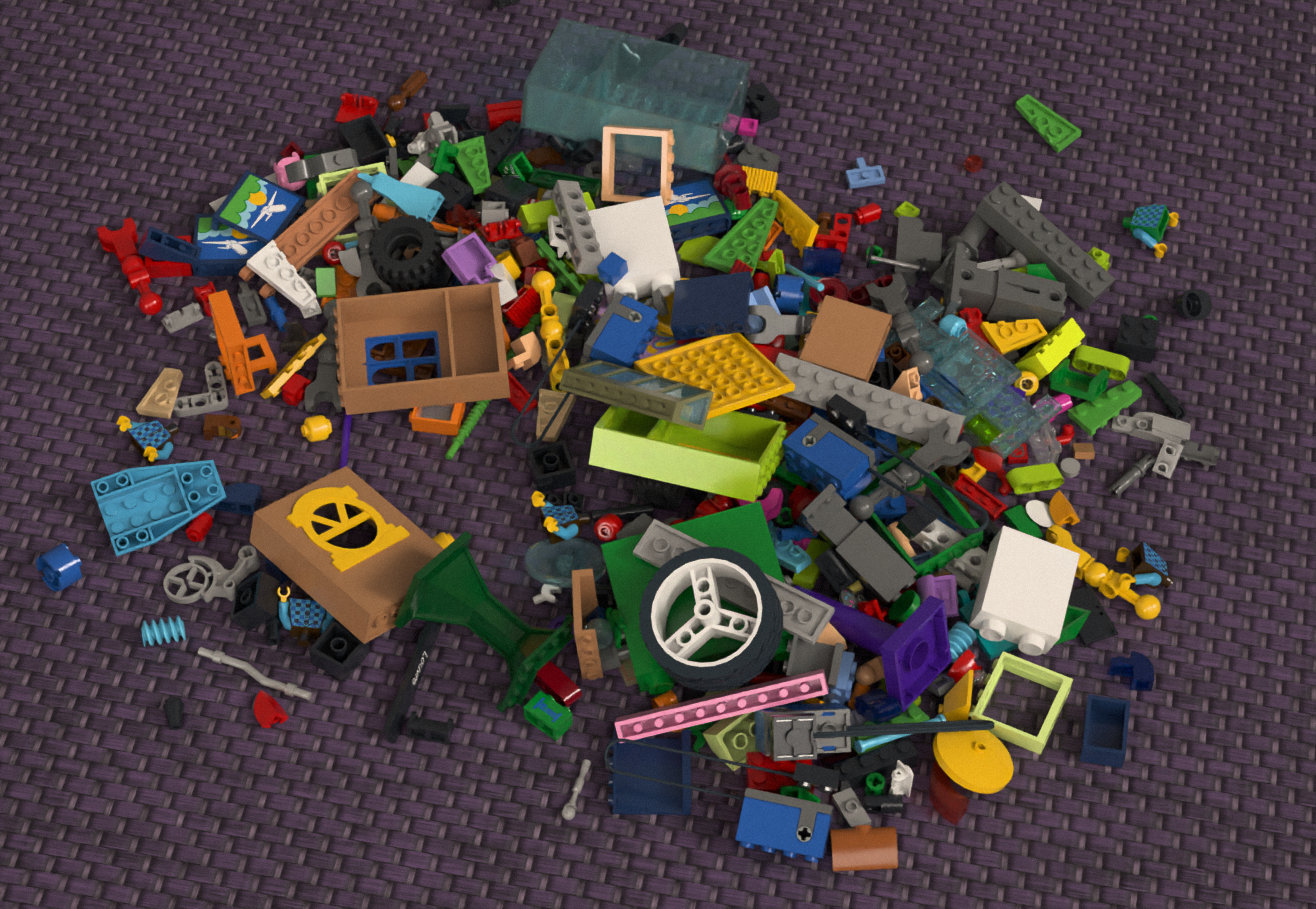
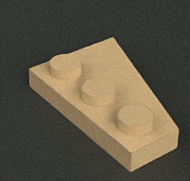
M164 368L137 406L138 414L170 419L183 378L181 370Z
M539 389L536 427L537 440L567 393ZM570 394L542 441H557L576 401L574 394Z

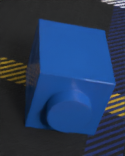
M613 251L597 266L599 279L613 287L628 273L627 261Z

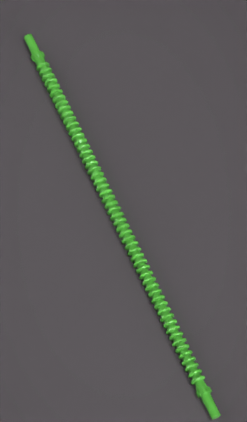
M559 275L555 278V287L551 291L552 297L554 292H560L563 288L558 279ZM541 311L532 315L529 323L523 328L518 338L533 331L535 332V326L541 323ZM512 347L506 355L507 361L516 357ZM491 400L476 402L471 413L465 419L466 421L463 422V425L458 430V435L453 438V443L445 454L447 459L451 460L459 447L463 446L465 438L469 437L471 430L474 429V426L477 424L476 422L479 421Z

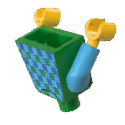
M1152 204L1136 208L1133 217H1124L1123 227L1131 228L1135 239H1139L1150 248H1155V256L1162 258L1164 253H1166L1167 246L1163 243L1157 244V242L1161 241L1167 224L1171 227H1176L1179 215L1176 212L1170 214L1166 204Z

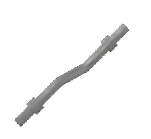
M200 647L198 650V655L210 658L212 662L218 664L225 663L242 669L260 684L282 691L285 695L297 696L306 700L311 698L312 692L297 688V685L292 683L285 684L267 678L249 663L227 656L222 651H212Z

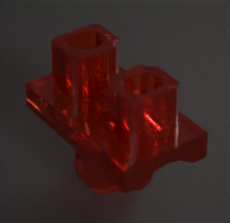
M454 204V210L446 211V222L453 224L456 228L462 227L464 230L473 232L471 226L479 221V213L476 210H466L460 204Z

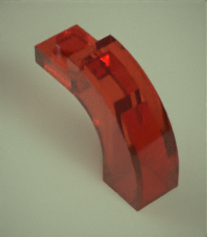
M936 760L929 780V797L936 811L944 819L957 826L968 811L970 799L953 789L949 782L950 777L942 770Z

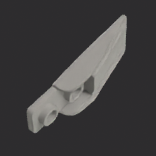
M1138 412L1133 417L1123 415L1113 417L1111 430L1163 444L1165 438H1168L1180 444L1181 440L1190 439L1191 424L1156 413Z

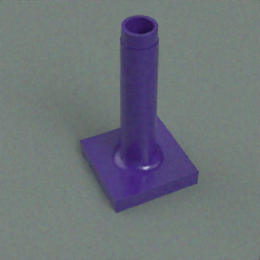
M801 586L793 587L835 608L829 623L845 640L877 655H882L889 707L903 713L952 661L943 600L930 595L898 628L810 589H805Z

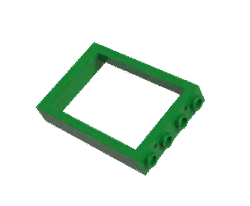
M911 447L899 455L908 460L917 450ZM894 457L878 466L877 472L884 476L886 473L891 472V470H895L902 461ZM934 471L930 473L932 476L940 480V478L936 475ZM926 476L922 478V481L960 526L967 529L979 528L978 524L951 492ZM878 477L875 478L858 495L867 496L880 487V479ZM874 512L870 518L866 519L878 535L917 573L914 576L916 581L923 576L930 575L938 568H944L948 562L962 557L965 552L979 547L983 542V531L967 534L968 537L917 566Z

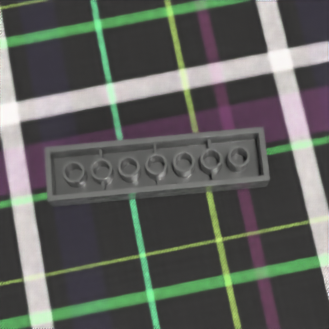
M1005 181L985 196L975 210L976 214L1033 264L1046 263V267L1056 280L1065 283L1067 294L1084 310H1087L1106 293L1115 281L1113 276Z

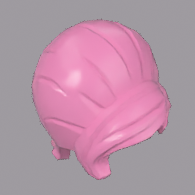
M292 152V157L283 158L278 164L275 162L273 167L278 185L289 191L299 190L307 182L305 180L289 184L284 166L300 161V157L296 152Z

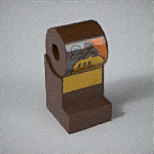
M205 414L203 429L205 441H213V436H223L230 439L238 438L242 434L241 420L237 416Z

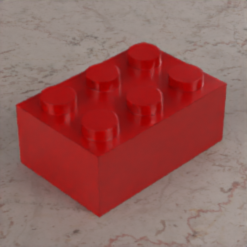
M746 752V764L791 774L795 772L796 762L812 765V759L773 761L770 759V756H766L761 752ZM746 768L747 788L780 795V786L797 785L793 777ZM811 786V790H810V789H806V790H808L810 793L813 794V793H814V786Z

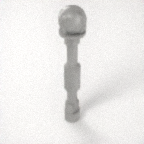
M584 759L582 762L580 775L576 778L572 789L571 800L564 805L562 810V817L566 820H572L577 810L575 802L578 794L581 793L584 777L591 765V762L587 759Z

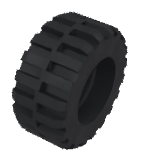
M401 215L399 218L389 219V222L386 224L382 223L379 226L380 229H376L372 234L374 238L370 239V247L368 249L371 263L378 278L387 286L391 285L395 289L402 287L403 290H409L410 287H414V289L419 288V285L429 283L430 278L434 279L437 276V271H440L443 266L442 262L444 259L441 255L444 249L433 224L428 221L426 222V219L422 217L417 219L415 215H409V217ZM417 244L422 246L421 251L412 259L406 261L391 259L394 251L403 245Z

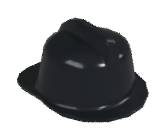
M1187 290L1176 298L1172 309H1176L1178 315L1182 318L1190 320L1204 319L1211 312L1212 302L1210 296L1204 290Z

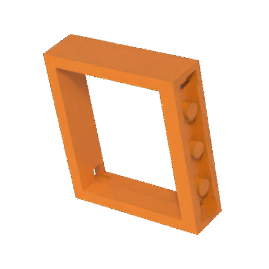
M224 290L208 295L217 343L236 396L254 391L255 386L246 341L228 292Z

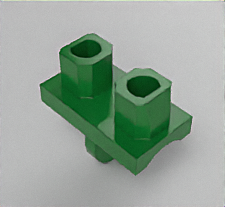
M441 140L440 148L435 147L433 153H427V156L432 158L430 165L434 166L433 172L438 175L445 171L453 174L455 165L447 162L449 156L457 158L459 148L453 146L448 141Z

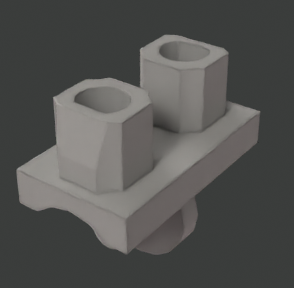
M1165 438L1152 471L1171 478L1184 445Z

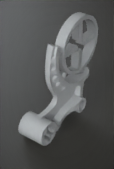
M249 545L242 547L238 552L239 559L231 570L224 569L219 562L206 556H188L189 563L174 567L165 576L163 586L167 597L179 604L193 603L202 597L207 603L214 597H225L229 601H233L236 586L250 572L256 571L260 566L256 549ZM200 565L207 567L210 570V572H206V570ZM190 570L186 577L190 588L199 591L193 595L183 597L187 587L184 580L175 577V575ZM197 572L205 576L204 585L192 581ZM213 576V582L209 588V577ZM169 582L181 585L176 595L169 592Z

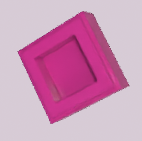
M741 117L738 134L755 137L758 120Z

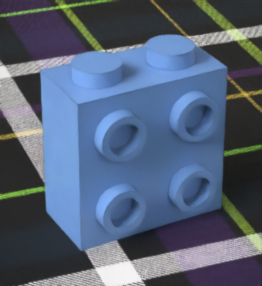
M843 651L836 688H828V694L821 695L824 697L823 702L839 703L843 706L845 701L849 702L857 668V662L854 661L855 653Z

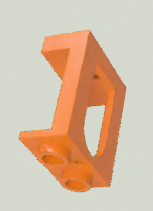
M264 333L245 339L247 348L258 345L262 355L261 358L250 361L252 373L266 368L270 375L278 373L276 360ZM222 354L218 355L220 364L226 368ZM227 368L224 369L226 379L231 380Z

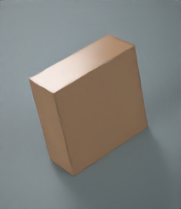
M1073 443L1072 452L1074 459H1094L1095 451L1092 443Z

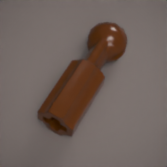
M416 70L400 87L401 92L399 95L394 94L389 97L387 101L388 108L393 112L402 110L405 105L404 100L406 98L411 99L428 81L427 75L423 71Z

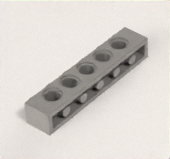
M557 180L552 191V197L576 273L598 275L597 266L604 260V257L601 254L600 244L597 242L596 232L593 229L591 217L587 211L583 191L580 189L578 182Z

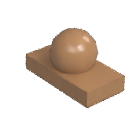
M882 655L856 668L855 678L859 684L863 686L871 685L885 678Z

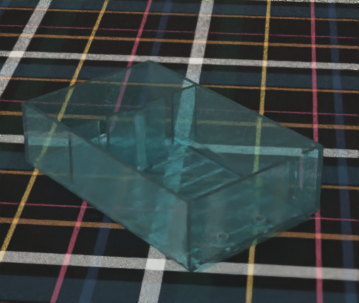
M561 18L524 83L520 127L582 143L593 138L601 141L602 144L603 127L608 124L673 129L675 143L672 145V153H674L673 165L715 175L742 116L751 63ZM615 133V151L661 162L662 137Z

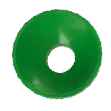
M907 590L902 593L891 605L888 618L896 624L904 623L920 606L919 595L914 590Z

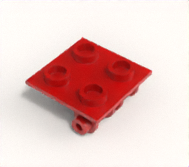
M342 93V104L335 122L346 123L371 114L374 118L379 101L373 96L361 95L359 98L358 94H355L354 97V94Z
M516 218L503 220L502 224L500 221L486 223L484 226H482V222L475 223V226L487 242L515 239L523 235L518 228L521 227V221Z

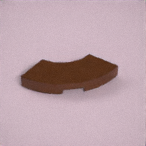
M551 146L537 148L525 155L529 163L536 168L547 164H559L562 166L566 164L560 157L561 153L558 154Z

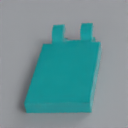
M980 583L975 585V588L977 589L973 593L975 597L977 596ZM964 589L958 592V605L961 607L958 613L964 623L969 626L976 599L970 601V597ZM971 627L977 635L976 641L989 660L1000 656L1003 651L1007 653L1019 646L1004 639L998 642L987 640L980 635V630Z

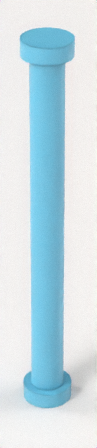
M939 714L936 718L924 722L946 721V718L943 714ZM911 734L880 735L864 741L857 740L855 741V749L858 753H862L867 748Z

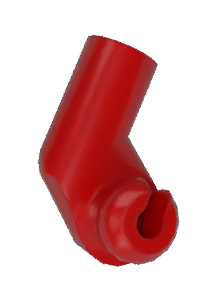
M1070 424L1064 425L1060 436L1050 438L1051 446L1069 444L1075 433L1073 426Z
M1004 469L997 473V477L1002 482V486L998 488V491L1003 496H1006L1013 489L1006 478L1007 472Z

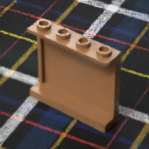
M826 295L824 301H820L817 312L819 313L817 317L812 319L810 326L812 329L810 333L806 334L804 338L805 346L799 350L797 359L868 383L892 326V315Z
M593 569L572 570L574 635L582 679L594 680L603 678L596 630L588 629L586 617L597 606L599 607Z

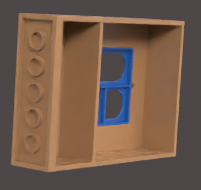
M498 282L336 299L337 307H333L334 319H336V322H334L335 334H337L335 344L336 349H339L336 353L337 377L339 380L338 393L341 408L345 407L346 415L510 398ZM428 338L435 340L436 354L434 356L408 359L403 357L402 343L404 341ZM394 343V360L377 361L371 357V349L377 344ZM430 363L437 365L438 378L415 381L414 367L416 365ZM406 368L407 382L375 385L372 381L373 374L380 369Z

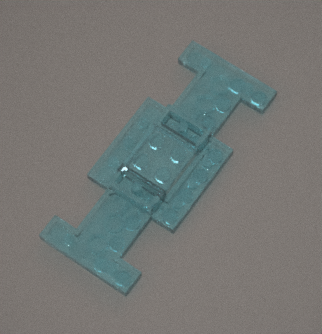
M930 296L910 313L915 319V326L921 337L922 342H919L922 351L928 352L932 356L934 366L928 374L919 375L920 381L934 393V397L941 400L946 410L965 416L964 425L980 413L1000 430L1002 434L990 443V447L1005 459L1061 411L1062 406L1049 394L1032 406L1010 387L1022 376L1021 371L970 328L957 338L954 335L949 336L933 322L945 310L938 301ZM892 329L889 331L883 345L884 350L896 341L901 344L898 335ZM939 375H943L948 381H950L955 387H957L964 394V396H962L957 390H955Z

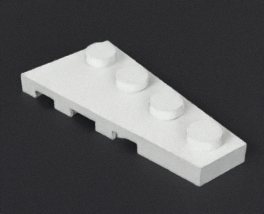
M272 240L247 261L246 266L301 310H304L316 300V294L306 281L300 278L295 267L290 265L284 253L279 251L276 247L277 244Z

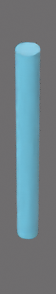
M785 264L787 272L794 276L803 277L805 283L818 291L824 289V285L792 265Z

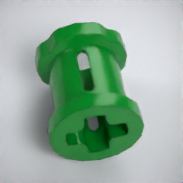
M879 773L868 775L864 793L866 795H873L872 791H874V795L884 794L885 778Z

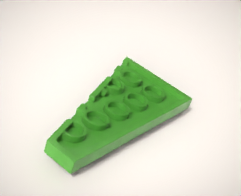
M762 197L703 258V264L729 273L735 260L740 259L754 268L751 273L753 277L777 214L778 202Z

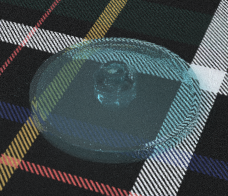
M572 538L555 544H551L549 539H545L532 545L525 554V569L527 573L535 580L554 587L572 588V570L593 569L595 582L606 571L603 551L595 544L578 538Z

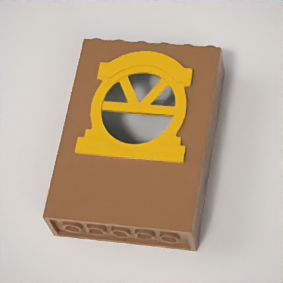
M347 466L335 470L333 473L321 477L309 485H305L303 488L288 494L278 501L272 502L262 509H258L253 515L250 543L364 644L396 626L394 624L413 576L444 550ZM335 503L341 523L314 515L313 513ZM344 504L350 506L358 515L348 519ZM311 521L333 528L318 535L313 529ZM364 521H367L377 530V536L374 541L361 548H341L326 542Z

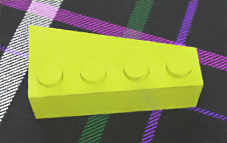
M1071 317L1061 322L1015 365L1019 371L1028 370L1034 373L1038 381H1040L1067 357L1072 349L1081 344L1085 334Z

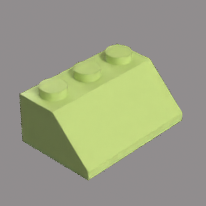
M755 711L721 719L703 733L711 750L720 759L746 763V752H760L755 748ZM725 763L733 771L741 767Z

